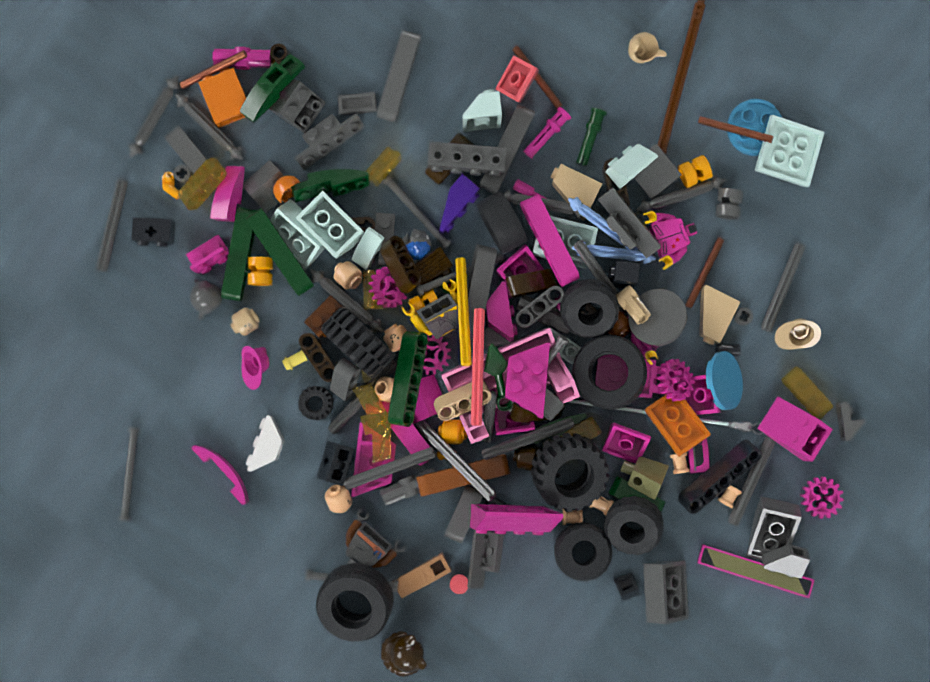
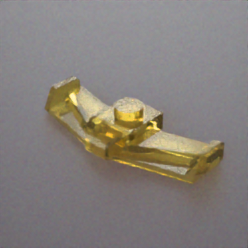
M371 383L353 388V392H355L367 414L360 418L365 435L372 434V463L391 459V424L388 421V412H386Z

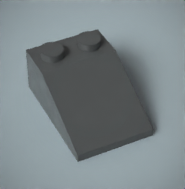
M761 496L754 516L746 557L762 560L763 554L787 544L792 545L802 518L799 505Z

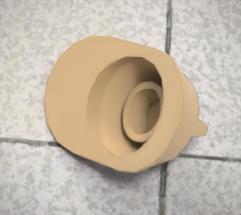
M802 318L784 323L777 329L774 337L775 343L778 347L788 350L812 347L820 340L821 330L813 321Z

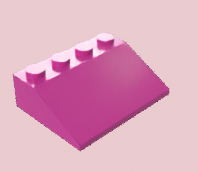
M471 504L470 528L480 534H487V531L490 530L495 531L496 534H506V531H513V534L525 535L526 531L532 532L533 535H544V532H551L563 519V514L546 506Z

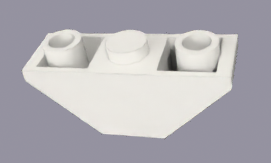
M267 415L260 423L259 429L262 430L260 436H256L253 442L255 449L253 455L250 454L247 459V471H255L279 459L285 440L273 416Z

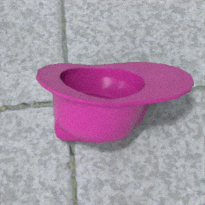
M245 346L242 349V377L248 388L256 390L261 385L262 374L269 368L270 362L265 347L252 348Z

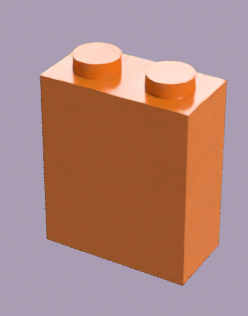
M225 68L219 74L205 76L202 78V81L198 82L212 118L218 128L245 118L240 113V109L247 97L234 68Z

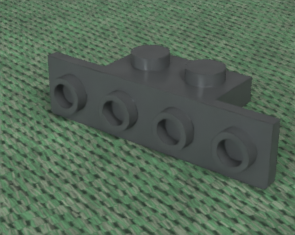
M331 114L302 135L309 148L296 156V161L303 170H306L363 129L364 124L357 114H354L342 124Z
M611 188L598 199L610 214L606 219L608 227L618 234L624 246H628L630 250L637 246L646 258L661 248L660 243L614 188Z
M474 530L468 588L483 589L485 571L500 573L504 534H496L490 530L487 531V534H480Z

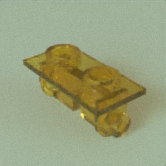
M375 270L363 271L364 309H383V305H377L378 299L372 300L374 293H369V290L373 289L369 282L374 281L371 276L376 274Z

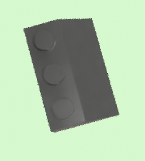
M686 560L644 563L643 574L647 623L669 624L689 619Z

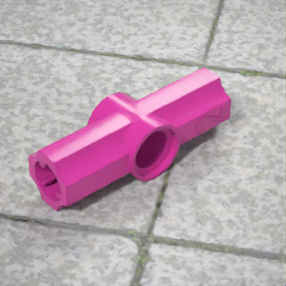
M248 47L214 49L213 65L245 50L248 57L229 67L240 70H248L251 67L270 68V50H251Z

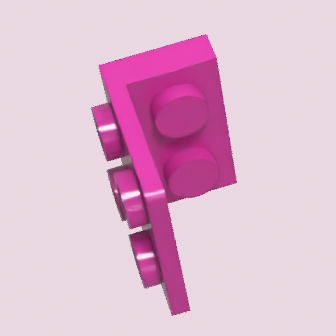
M217 235L187 253L186 256L192 264L190 269L197 274L202 273L204 275L210 272L212 266L217 263L219 265L225 263L228 259L229 250L220 235Z

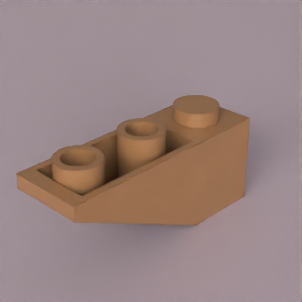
M443 552L395 579L399 581L398 593L401 598L452 571Z

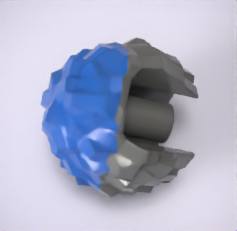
M413 229L412 235L409 236L407 233L402 239L413 260L424 258L432 246L426 232Z

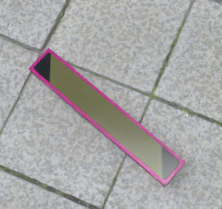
M703 544L697 559L698 564L805 598H810L815 581L804 576L801 579L789 577L779 572H771L764 568L763 563Z

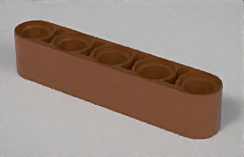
M506 454L498 455L488 460L482 459L467 463L484 480L510 474ZM455 467L416 477L421 496L471 484Z

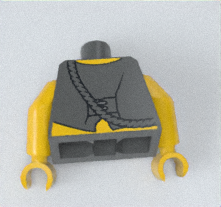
M450 279V288L443 282V288L449 291L450 295L448 293L417 310L418 314L414 313L415 308L410 302H408L411 306L409 311H405L402 307L404 314L411 317V322L419 332H423L428 336L433 334L436 339L441 337L448 339L452 336V331L459 327L457 293L455 292L457 284L455 281Z

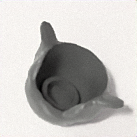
M194 279L196 285L191 290L190 301L193 307L199 311V320H202L206 314H210L220 306L222 302L221 290L218 286L208 281L200 282Z

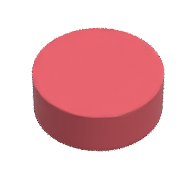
M456 574L451 578L450 588L454 593L463 594L468 590V578L465 575Z

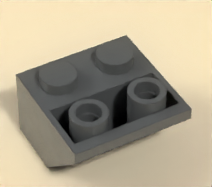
M293 79L279 93L280 98L269 110L299 131L306 133L326 102L302 82Z

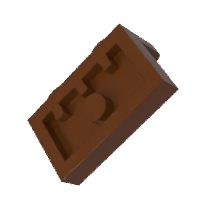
M330 295L304 323L320 339L323 336L326 338L327 336L321 331L322 325L342 306Z

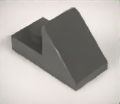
M849 402L836 403L841 441H851L866 419L851 420L853 410Z

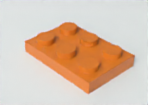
M664 395L644 410L678 457L711 435L686 400L672 401V398L667 399L666 395Z

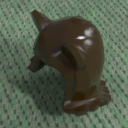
M397 631V633L394 632L382 643L381 660H384L383 665L391 673L405 677L406 675L416 674L419 669L424 670L427 667V663L423 659L424 648L420 642L416 641L414 635Z

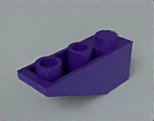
M463 174L450 187L439 229L442 234L445 231L449 233L455 226L454 221L458 217L462 218L468 211L466 207L470 203L474 204L480 197L478 194L480 188Z

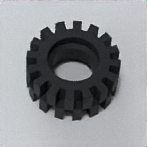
M320 386L307 387L298 397V409L309 420L318 421L325 419L330 415L334 406L331 393ZM313 396H319L323 400V406L318 411H313L309 407V399Z

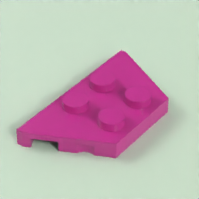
M545 343L510 356L508 360L505 397L542 419L544 416L550 343Z
M361 422L354 475L394 461L396 453L395 443ZM393 474L352 488L351 497L392 483Z

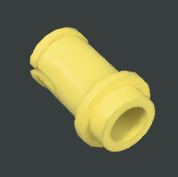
M300 350L288 358L284 357L285 359L282 360V363L287 371L290 369L292 371L293 367L308 359L303 350Z

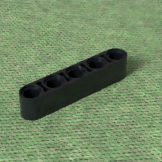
M749 440L741 441L679 494L678 502L690 514L698 513L761 459L762 451Z

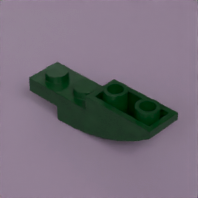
M289 54L280 64L275 62L255 84L244 101L240 113L253 123L256 122L280 98L279 93L305 69L304 63L292 54Z
M330 169L307 174V181L291 186L292 196L296 203L318 196L322 191L324 193L332 192L333 197L345 195L370 186L369 174L366 171L355 169Z

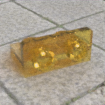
M387 147L366 170L369 174V181L378 187L402 160L401 154Z

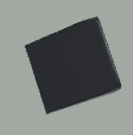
M632 573L613 580L622 601L640 594Z

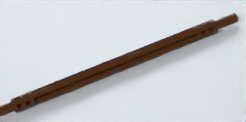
M697 0L694 4L693 14L657 144L664 154L667 153L693 49L706 7L704 4L705 0Z

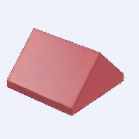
M513 55L495 89L521 104L539 69Z

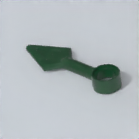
M491 343L488 348L484 372L495 377L498 390L496 405L499 410L507 411L512 408L514 402L509 400L506 404L501 405L499 401L505 397L502 374L507 368L508 362L496 346Z

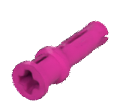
M559 107L557 109L558 112L546 121L544 129L523 150L529 158L532 159L554 133H559L561 131L560 128L567 120L570 121L571 116L563 108Z

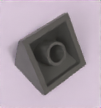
M269 160L243 183V188L268 213L279 203L273 193V186L284 175Z

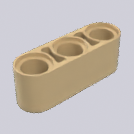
M484 381L482 406L487 404L492 397ZM472 382L435 399L434 407L441 420L448 421L471 411Z

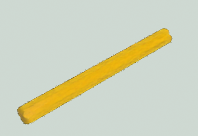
M461 257L455 260L460 357L462 366H471L466 259Z

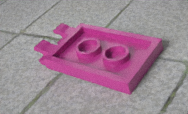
M610 354L598 358L595 384L607 391H613L623 386L628 377V367L625 361L617 355ZM645 359L647 380L639 397L652 399L653 393L662 394L663 388L656 385V377L659 374L657 370L661 369V366H656V360L650 359L653 363L650 365Z

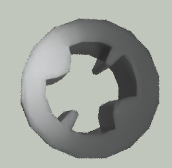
M178 165L173 173L176 180L181 183L189 182L193 175L186 165ZM184 169V171L188 172V174L184 175V178L182 179L179 173H182V170Z
M741 308L736 311L734 320L738 325H747L753 320V313L747 308ZM741 312L748 315L746 322H743V319H739V316L742 315Z

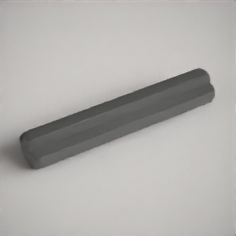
M493 390L490 391L491 400L484 405L483 422L489 437L484 438L483 442H491L493 440L497 397L496 392Z

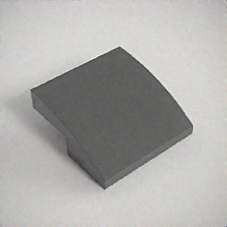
M657 144L653 145L649 150L656 153L658 157L634 177L651 199L682 176Z

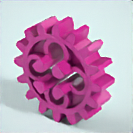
M679 359L665 361V363L661 364V369L657 370L660 376L656 377V379L660 380L658 387H662L661 393H666V398H672V401L685 400L686 397L691 396L690 391L694 390L691 384L695 383V381L691 380L693 373L689 374L690 367H685V362H680Z
M814 477V483L807 481L808 487H802L805 494H800V497H803L805 500L801 504L807 505L805 511H811V516L815 517L817 515L819 519H823L825 515L826 518H831L830 513L838 514L835 510L836 508L842 509L839 502L844 501L843 498H840V495L844 492L837 490L840 485L837 483L833 484V479H828L827 481L826 477H821L820 480L818 477ZM814 487H818L817 492L824 494L823 499L831 503L830 508L827 509V503L823 501H817L816 507L812 506L814 500L821 499L820 495L813 492ZM831 488L832 493L830 495H826L828 493V489Z

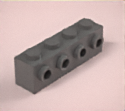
M429 142L427 165L433 172L451 170V173L461 174L462 171H467L471 175L489 173V176L500 177L501 174L504 175L507 148Z

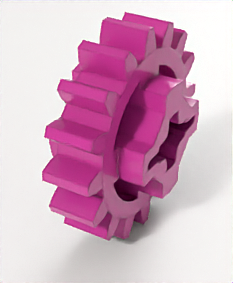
M388 267L376 270V274L371 276L374 281L369 282V285L373 287V289L369 290V293H374L372 300L378 299L377 305H383V308H394L397 305H402V300L407 299V297L404 295L405 293L398 289Z
M427 335L428 342H436L439 345L434 347L427 344L424 363L431 362L435 367L423 366V370H426V375H429L430 371H433V374L436 375L437 369L443 372L442 366L449 365L446 359H451V356L447 355V353L451 352V349H446L448 342L442 343L443 337L436 339L434 335H432V338H429ZM429 349L430 351H436L434 359L426 358ZM444 351L443 360L440 362L438 359L439 353Z

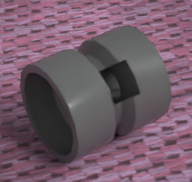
M730 188L719 189L717 200L720 204L716 206L715 216L721 219L739 220L742 209L739 205L743 202L744 192Z

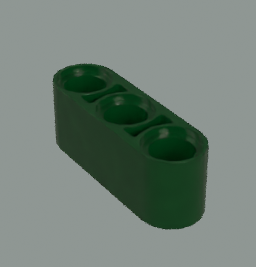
M616 476L608 492L618 499L630 496L648 499L661 512L666 504L665 501L658 497L654 500L630 487L628 481Z

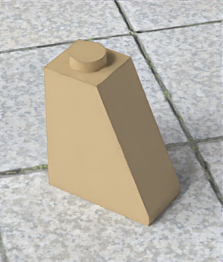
M563 164L560 165L559 169L555 167L550 177L553 179V187L566 202L570 203L568 198L574 199L578 197L589 208H591L602 186V183Z
M704 285L701 289L699 336L704 338V342L714 345V343L719 344L740 301L708 285Z

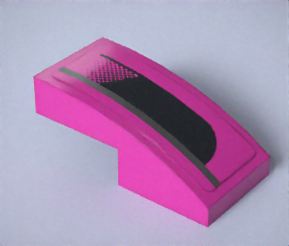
M707 438L688 451L690 474L704 473L710 468Z

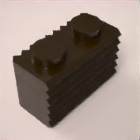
M438 247L415 263L422 278L420 285L434 281L440 276L449 275L452 272L451 268H453V264L441 247Z

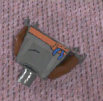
M360 509L357 513V520L353 521L346 532L345 544L348 548L345 553L350 558L347 564L362 563L372 568L386 566L397 556V552H402L406 549V545L402 549H397V544L401 541L397 540L394 543V548L391 549L393 545L366 522L362 524V521L368 520L369 513L365 518H361L360 513L363 509Z

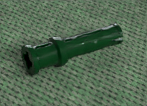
M594 107L590 110L592 114L589 122L585 125L587 132L576 163L580 165L582 158H584L582 166L586 167L597 134L602 131L601 125L604 116H607L606 111Z

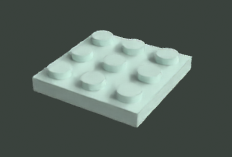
M771 115L765 134L772 135L774 138L772 143L762 142L755 171L803 187H809L825 132Z

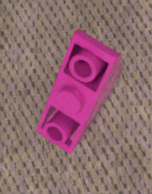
M505 281L501 282L488 299L486 315L488 326L509 342H513L514 336L517 335L516 324H512L511 317H514L513 305L509 306V299L512 297H510Z

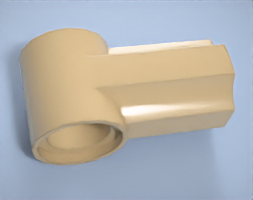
M630 285L616 294L619 305L623 310L626 309L637 325L643 324L651 316L649 310L639 300L638 294Z

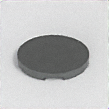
M653 289L641 294L639 300L649 310L651 316L643 324L637 325L629 314V326L635 337L641 342L655 346H664L679 338L688 319L687 310L681 298L665 289Z

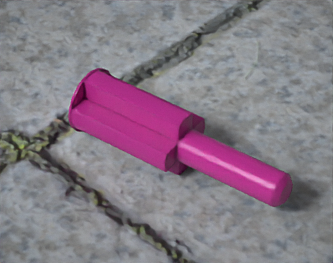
M519 179L513 186V190L522 195L535 196L538 194L534 191L535 188Z

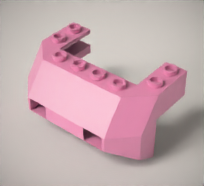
M546 328L498 348V350L508 362L510 356L545 343H550L551 350L556 342L551 329ZM558 352L548 365L546 386L551 384L559 400L564 404L580 397L571 373ZM486 353L484 354L483 381L487 384L489 391L495 388L498 394L495 377L484 372L487 358ZM472 364L471 366L459 365L441 374L448 392L472 382ZM508 366L502 374L505 390ZM504 397L499 401V404L504 405L509 399ZM471 411L459 416L471 444L489 437L483 420L481 426L471 425Z

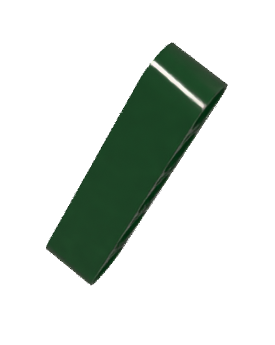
M237 208L221 292L222 299L239 302L243 299L248 274V257H251L255 236L254 231L245 218L257 210Z
M260 208L245 218L298 297L313 288L314 284L264 210Z
M406 331L402 336L388 412L390 424L409 427L414 421L428 343L427 335L423 332Z

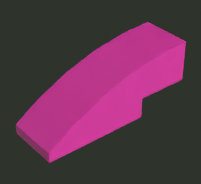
M227 166L214 195L210 219L235 222L237 204L241 205L245 167Z

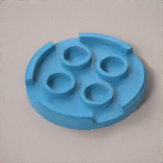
M749 99L734 108L729 115L727 123L765 133L769 117L775 115L782 118V116L772 103L763 99ZM727 131L731 144L738 151L750 156H759L763 141Z
M726 351L715 353L712 360L708 361L706 368L707 389H711L714 398L713 403L722 410L736 408L740 403L743 392V379L738 362L732 354Z

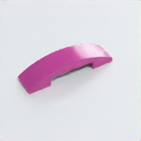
M194 445L191 447L203 462H208L212 459L233 482L235 487L230 492L242 505L249 502L241 477L225 458L204 446Z

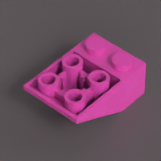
M780 397L775 399L757 428L802 461L813 462L833 430L818 418Z

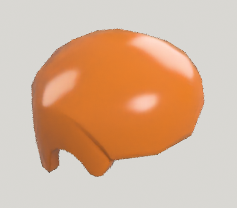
M291 175L283 176L274 184L273 193L280 204L282 203L281 201L286 203L289 198L293 197L291 186L301 183L296 177Z

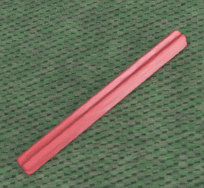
M482 308L474 309L472 426L482 425L485 310Z

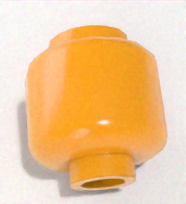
M459 419L443 421L442 426L438 428V435L447 444L459 445L463 440L467 439V433Z

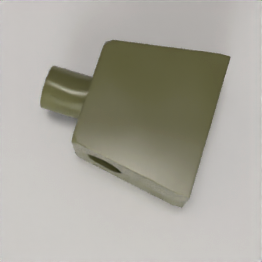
M639 457L636 465L624 461L620 471L631 475L628 481L630 487L655 500L669 466Z

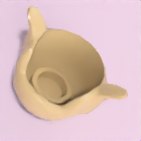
M638 33L629 42L628 54L636 63L649 62L655 57H665L667 55L665 51L659 49L658 41L651 33Z

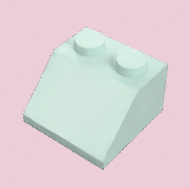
M640 144L634 147L630 145L622 152L624 156L620 159L615 157L608 163L609 168L605 172L621 189L652 163L658 155Z

